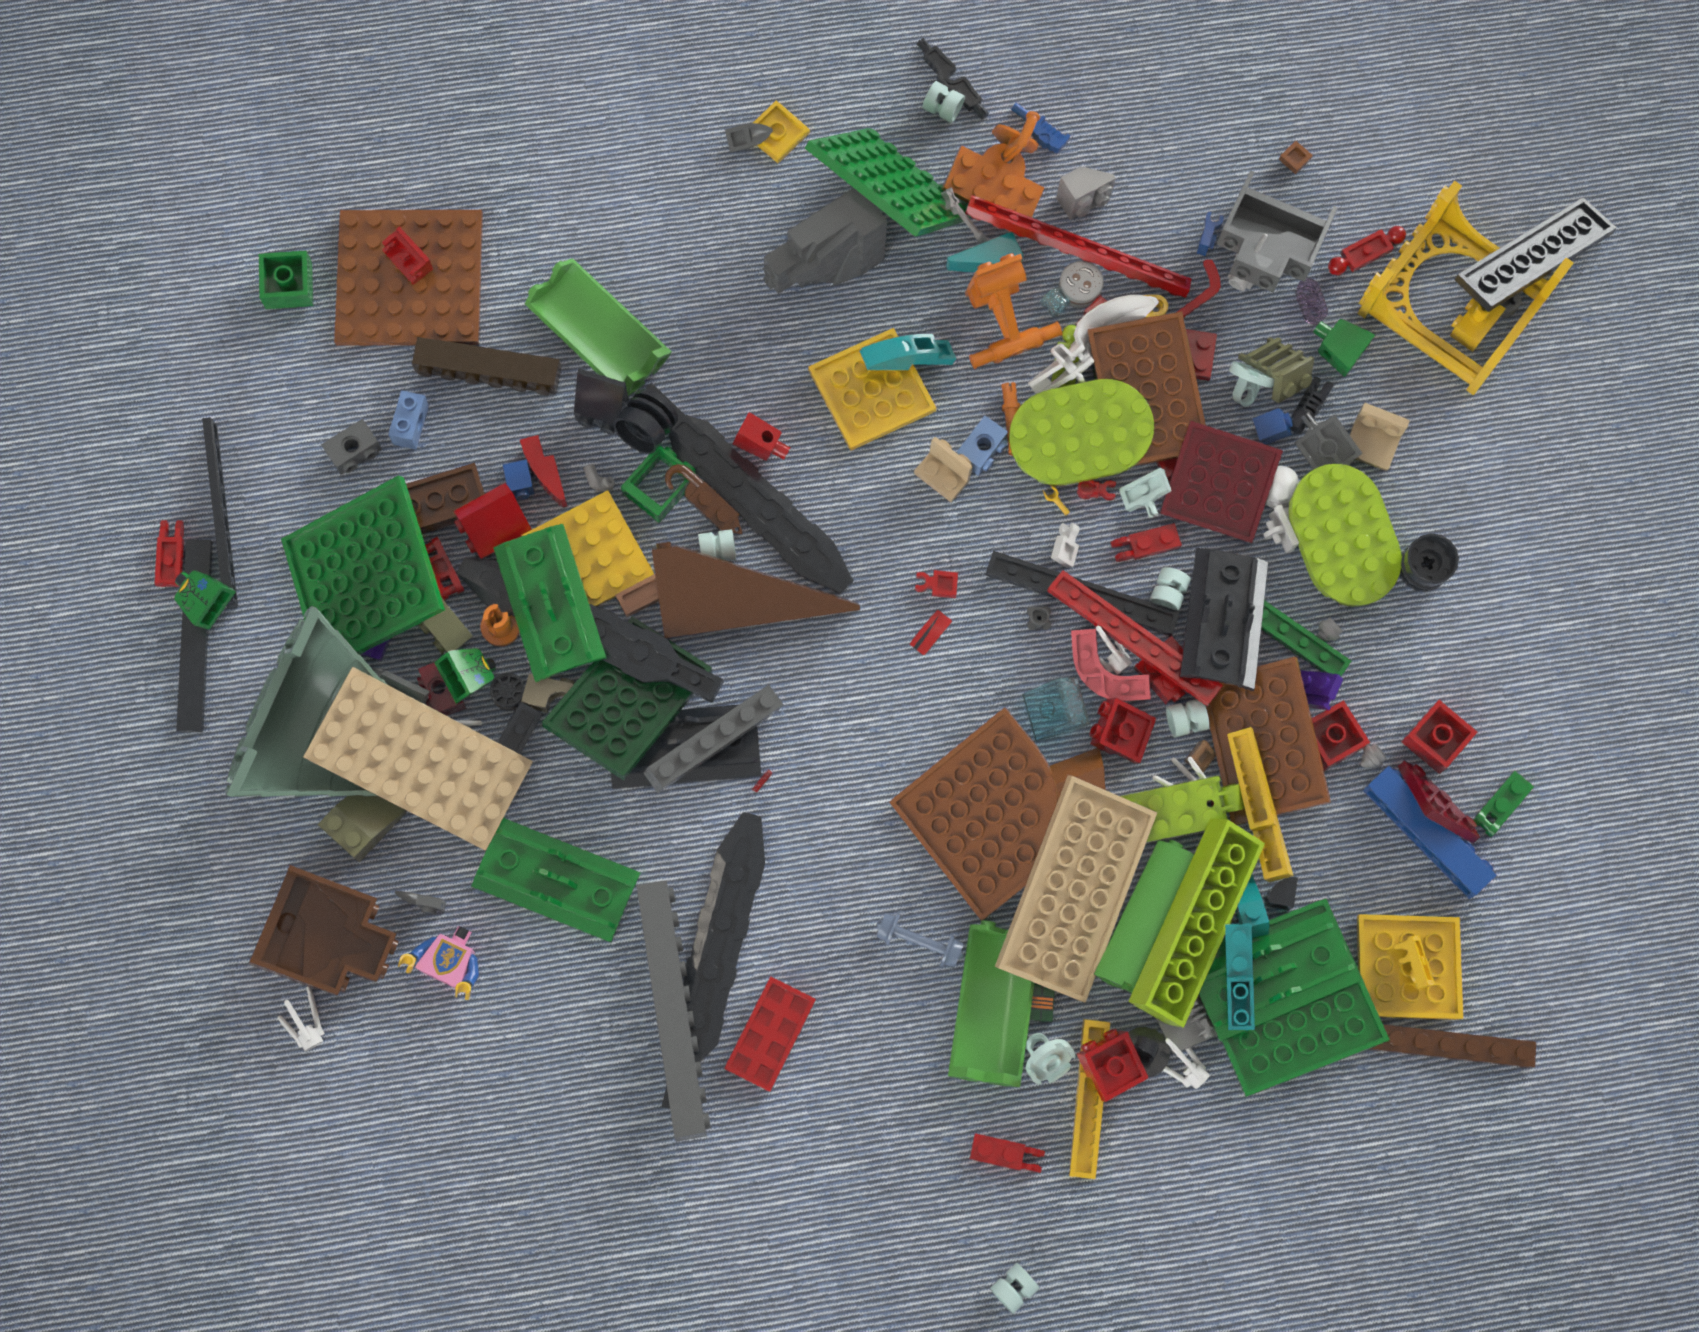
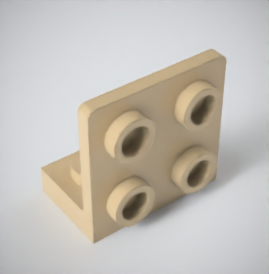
M1364 403L1357 414L1350 432L1351 438L1363 453L1356 460L1388 471L1400 438L1407 429L1410 420Z
M934 437L931 440L929 454L914 470V474L952 503L969 483L972 465L965 455H958L954 452L947 441Z

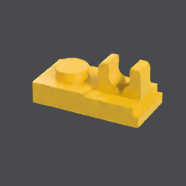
M1410 936L1407 937L1408 940L1394 946L1395 950L1402 948L1408 950L1406 956L1398 961L1401 964L1411 962L1412 969L1410 970V975L1413 983L1417 984L1418 988L1435 985L1420 937Z

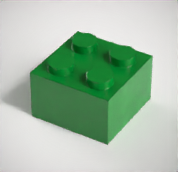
M307 250L258 254L259 298L265 309L314 306L312 261Z

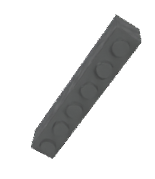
M767 685L654 762L645 770L644 775L659 794L778 712L783 703L770 685Z

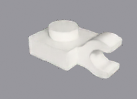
M1062 523L1059 528L1061 536L1056 537L1051 559L1066 568L1074 567L1079 545L1075 543L1079 533V526L1071 523L1069 527Z

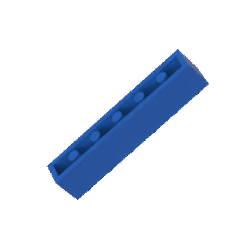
M1386 767L1362 791L1468 899L1476 896L1497 876L1493 872L1492 865L1484 859L1481 860L1475 854V849L1469 842L1463 841L1457 834L1425 817L1410 788L1403 780L1402 774L1395 768Z

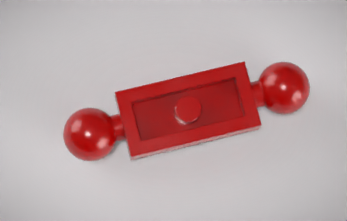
M1393 226L1389 229L1387 235L1380 229L1342 249L1340 254L1343 258L1334 257L1329 261V272L1332 275L1339 276L1346 271L1348 266L1353 273L1391 253L1394 249L1392 244H1401L1406 239L1405 229L1401 226Z

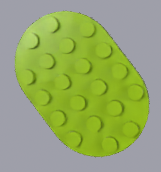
M1113 379L1092 380L1042 391L1026 400L1017 410L1011 423L1009 434L1010 449L1020 469L1025 474L1027 473L1032 478L1038 480V482L1054 486L1069 485L1116 475L1138 464L1152 442L1154 419L1146 399L1132 386Z
M1327 464L1307 473L1297 483L1290 498L1289 520L1299 541L1298 547L1313 584L1325 597L1339 602L1340 605L1358 607L1378 601L1388 594L1397 582L1402 558L1399 542L1378 488L1367 475L1348 465Z

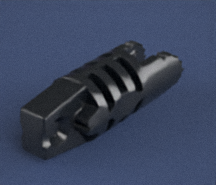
M1313 378L1292 414V418H1294L1292 420V432L1302 434L1306 424L1300 417L1310 412L1311 416L1315 419L1334 386L1332 382H1325L1318 393L1316 391L1320 385V378Z

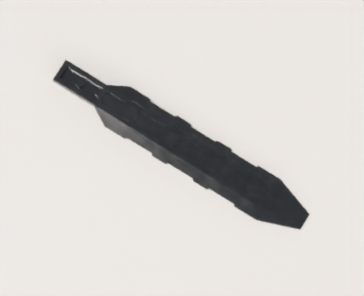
M653 383L645 388L667 399L678 413V422L669 432L672 450L676 453L677 458L682 463L686 461L691 464L696 470L695 472L747 521L746 524L758 536L761 535L781 554V558L800 576L839 594L853 583V579L834 541L816 524H812L792 505L793 502L783 492L777 491L748 459H744L732 448L715 427L708 421L685 415Z
M465 557L456 572L457 575L485 605L498 604L501 612H508V616H514L498 561ZM589 603L607 657L602 660L622 669L623 673L643 683L670 682L713 703L724 683L722 678L679 658L668 639L646 628L643 630L619 618L617 614L605 608L600 609Z
M746 812L740 815L716 851L704 908H701L697 922L698 930L692 953L686 963L687 976H685L683 984L684 986H689L691 1001L686 1002L687 1010L693 1011L695 1026L690 1027L691 1036H697L699 1051L694 1052L696 1062H702L718 1045L724 1023L723 1015L730 988L734 985L737 973L738 957L750 924L749 915L755 892L759 889L765 866L761 816ZM666 1087L661 1107L670 1109Z

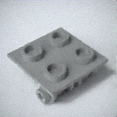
M1199 994L1184 1028L1167 1025L1156 1019L1165 1038H1169L1181 1051L1217 1036Z

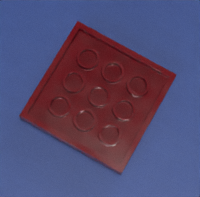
M1189 421L1169 481L1172 491L1165 494L1159 514L1252 543L1283 450Z

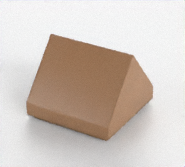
M1202 740L1195 745L1184 761L1191 766L1187 759L1192 757L1201 771L1204 772L1215 758L1216 753L1206 740Z

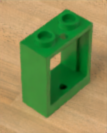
M661 445L653 454H649L621 486L622 495L658 523L666 517L685 495V489L689 481L681 473H678L685 480L662 506L643 493L637 486L660 460L669 467L680 464L687 466L694 473L696 471L688 462L684 461L682 463L678 460L676 453L669 447L664 449Z

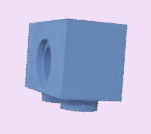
M401 390L388 434L393 445L417 449L429 408L425 395Z
M984 416L959 448L957 454L965 455L971 461L972 472L979 476L983 470L987 472L995 461L992 459L997 452L1002 453L1007 446L1008 431ZM986 444L990 449L982 451L978 448V445Z

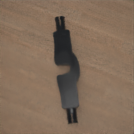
M921 38L917 42V46L924 52L923 59L937 74L938 82L947 86L949 92L955 90L964 95V107L968 111L974 110L981 119L986 118L989 112L981 105L982 98L972 87L968 79L963 76L956 80H950L949 77L956 72L955 64L937 46L931 47L925 38Z

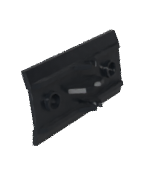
M1196 548L1180 677L1201 678L1236 685L1240 688L1254 691L1268 569L1267 561L1210 548Z
M738 705L682 709L624 780L611 773L612 790L652 786L644 775L645 770L650 765ZM757 726L673 784L762 776Z

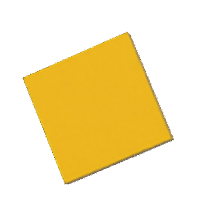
M777 100L753 122L773 129L770 136L757 146L777 163L783 160L810 134V129Z

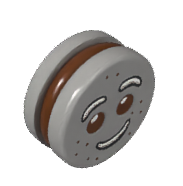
M1076 261L1070 263L1064 268L1058 284L1060 297L1071 307L1087 308L1101 295L1104 284L1103 275L1090 262Z

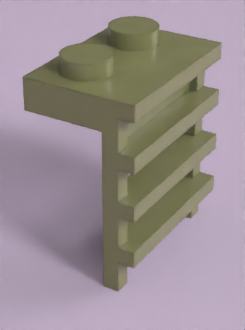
M1269 337L1266 342L1267 344L1247 355L1239 354L1238 359L1275 379L1271 399L1280 403L1299 391L1306 389L1311 384L1315 358L1312 356L1306 358L1303 356L1304 351L1292 350L1293 345L1291 344L1283 345L1281 343L1282 339L1279 337L1276 339Z

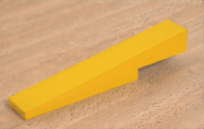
M1250 727L1229 733L1227 736L1249 828L1253 831L1254 837L1265 843L1259 856L1264 880L1273 882L1292 877L1294 875L1253 728Z
M1083 1019L1081 1046L1092 1040H1095L1096 1043L1103 1040L1102 1034L1110 1030V1022ZM1080 1061L1069 1176L1096 1179L1103 1101H1101L1092 1079L1086 1076Z

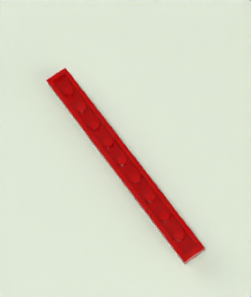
M972 195L965 214L975 220H983L996 228L1014 232L1019 237L1030 238L1043 246H1051L1064 254H1072L1083 261L1093 262L1103 266L1106 270L1124 274L1129 279H1137L1153 288L1166 290L1174 296L1186 298L1190 291L1192 279L977 196Z

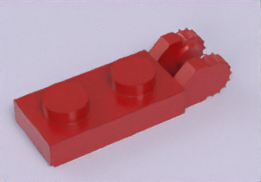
M161 520L156 549L154 580L156 587H179L175 583V579L183 570L184 522L182 520L176 521L174 537H169L168 521Z
M1175 523L1130 534L1110 542L1112 548L1130 545L1131 548L1129 551L1118 553L1115 556L1116 562L1130 559L1137 560L1179 549L1182 546Z
M975 1133L969 1159L1018 1171L1022 1169L1041 1173L1042 1167L1039 1165L1022 1163L1024 1153L1035 1157H1044L1045 1151L1025 1147V1144Z

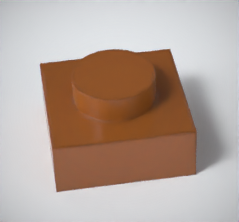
M1295 141L1280 155L1279 160L1294 174H1297L1312 159L1313 155Z

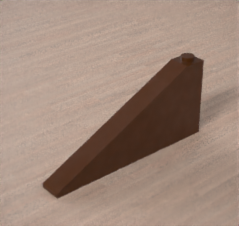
M671 541L656 543V548H652L664 638L860 610V605L857 602L679 545H671Z

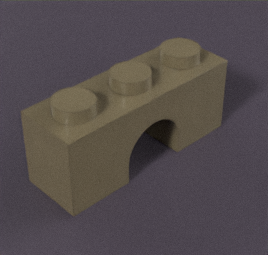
M529 674L521 702L537 711L548 713L551 702L558 697H564L575 682L567 678H560L559 681L549 677L536 683L533 674Z

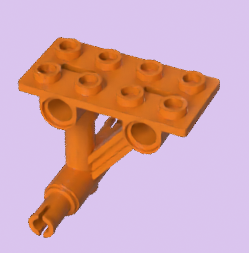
M1013 253L1001 257L998 263L991 264V262H987L978 266V270L974 273L965 291V295L969 297L974 309L988 304L989 309L994 312L1004 339L991 343L987 349L969 355L974 369L991 362L998 364L1009 357L1016 356L1033 348L1042 347L1045 341L1063 335L1058 321L1039 329L1032 327L1019 332L1010 295L1018 293L1020 291L1018 284L1027 279L1021 263L1023 259L1021 254L1016 256Z

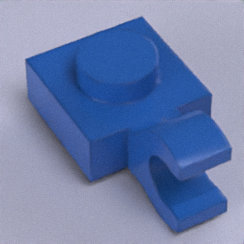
M1212 212L1207 213L1204 220L1205 227L1196 254L1206 256L1208 248L1213 249L1217 237L1213 232L1221 227L1224 220L1223 215H1220L1217 222H1213L1210 219Z

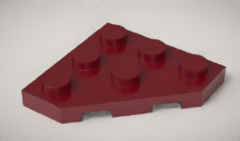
M1404 760L1398 766L1425 817L1473 844L1480 838L1475 829L1477 825L1473 819L1465 815L1451 801L1450 796L1445 791L1440 790L1426 776L1425 771L1419 765L1415 764L1413 766Z

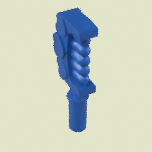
M1016 102L1011 110L1026 121V114L1029 111ZM1042 115L1035 125L1032 136L1042 148H1048L1049 151L1057 154L1067 144L1071 135L1068 133L1066 136L1061 134L1055 127L1045 121L1046 117Z

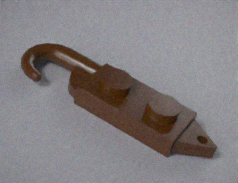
M677 464L667 470L665 482L670 490L674 489L671 483L672 475L681 473L689 481L685 489V497L691 505L719 531L732 529V532L735 534H743L738 520L739 513L690 468Z

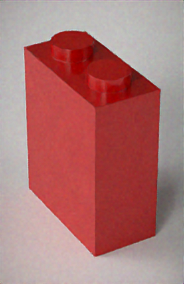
M506 483L454 511L457 520L454 521L456 527L461 534L465 532L468 537L465 540L466 545L471 553L476 552L481 559L493 553L494 547L522 537L521 535L532 530Z

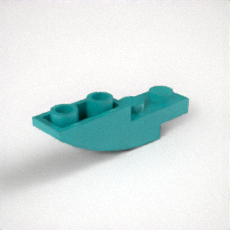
M933 334L895 337L873 343L860 350L867 370H909L912 364L953 365L956 360L949 340H935Z
M1225 924L1228 1030H1255L1251 924Z

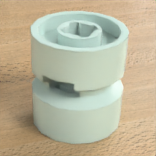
M935 81L924 99L922 108L932 114L939 113L940 118L953 123L963 106L965 96L955 90L949 92L947 86Z
M732 529L718 531L717 536H714L712 532L698 534L701 553L726 561H736Z
M1169 567L1162 568L1157 579L1159 586L1154 587L1149 601L1179 611L1184 599L1182 594L1186 593L1191 578L1180 570Z
M1199 700L1187 701L1185 706L1179 703L1166 707L1167 722L1174 738L1188 735L1190 730L1196 733L1209 729V717L1206 706Z
M1015 1263L1006 1272V1279L1000 1278L990 1287L994 1295L1012 1314L1024 1304V1298L1030 1299L1040 1289L1032 1277L1018 1263ZM1014 1281L1023 1288L1019 1293L1011 1286Z

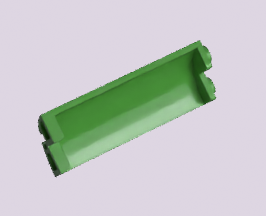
M573 258L563 262L559 261L554 265L549 281L539 285L535 284L530 288L525 305L599 375L625 382L628 396H630L645 384L644 380L651 373L655 375L672 351Z
M1158 840L1094 973L1107 985L1126 990L1130 994H1132L1194 856L1193 853L1183 849L1182 844L1174 840H1170L1169 843Z
M982 920L981 924H970L948 1076L973 1082L980 1081L992 1085L1020 1088L1034 982L995 967L1009 930L996 927V923L992 921Z

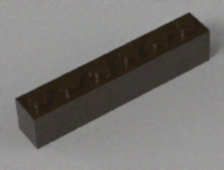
M417 337L412 359V366L415 372L424 377L436 375L449 381L461 379L469 384L487 383L494 388L506 386L512 387L515 391L525 392L526 390H531L545 396L557 394L562 369L560 359L422 337Z

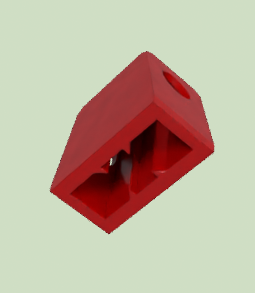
M748 412L732 444L766 461L771 453L784 460L791 448L778 441L782 434L780 430Z

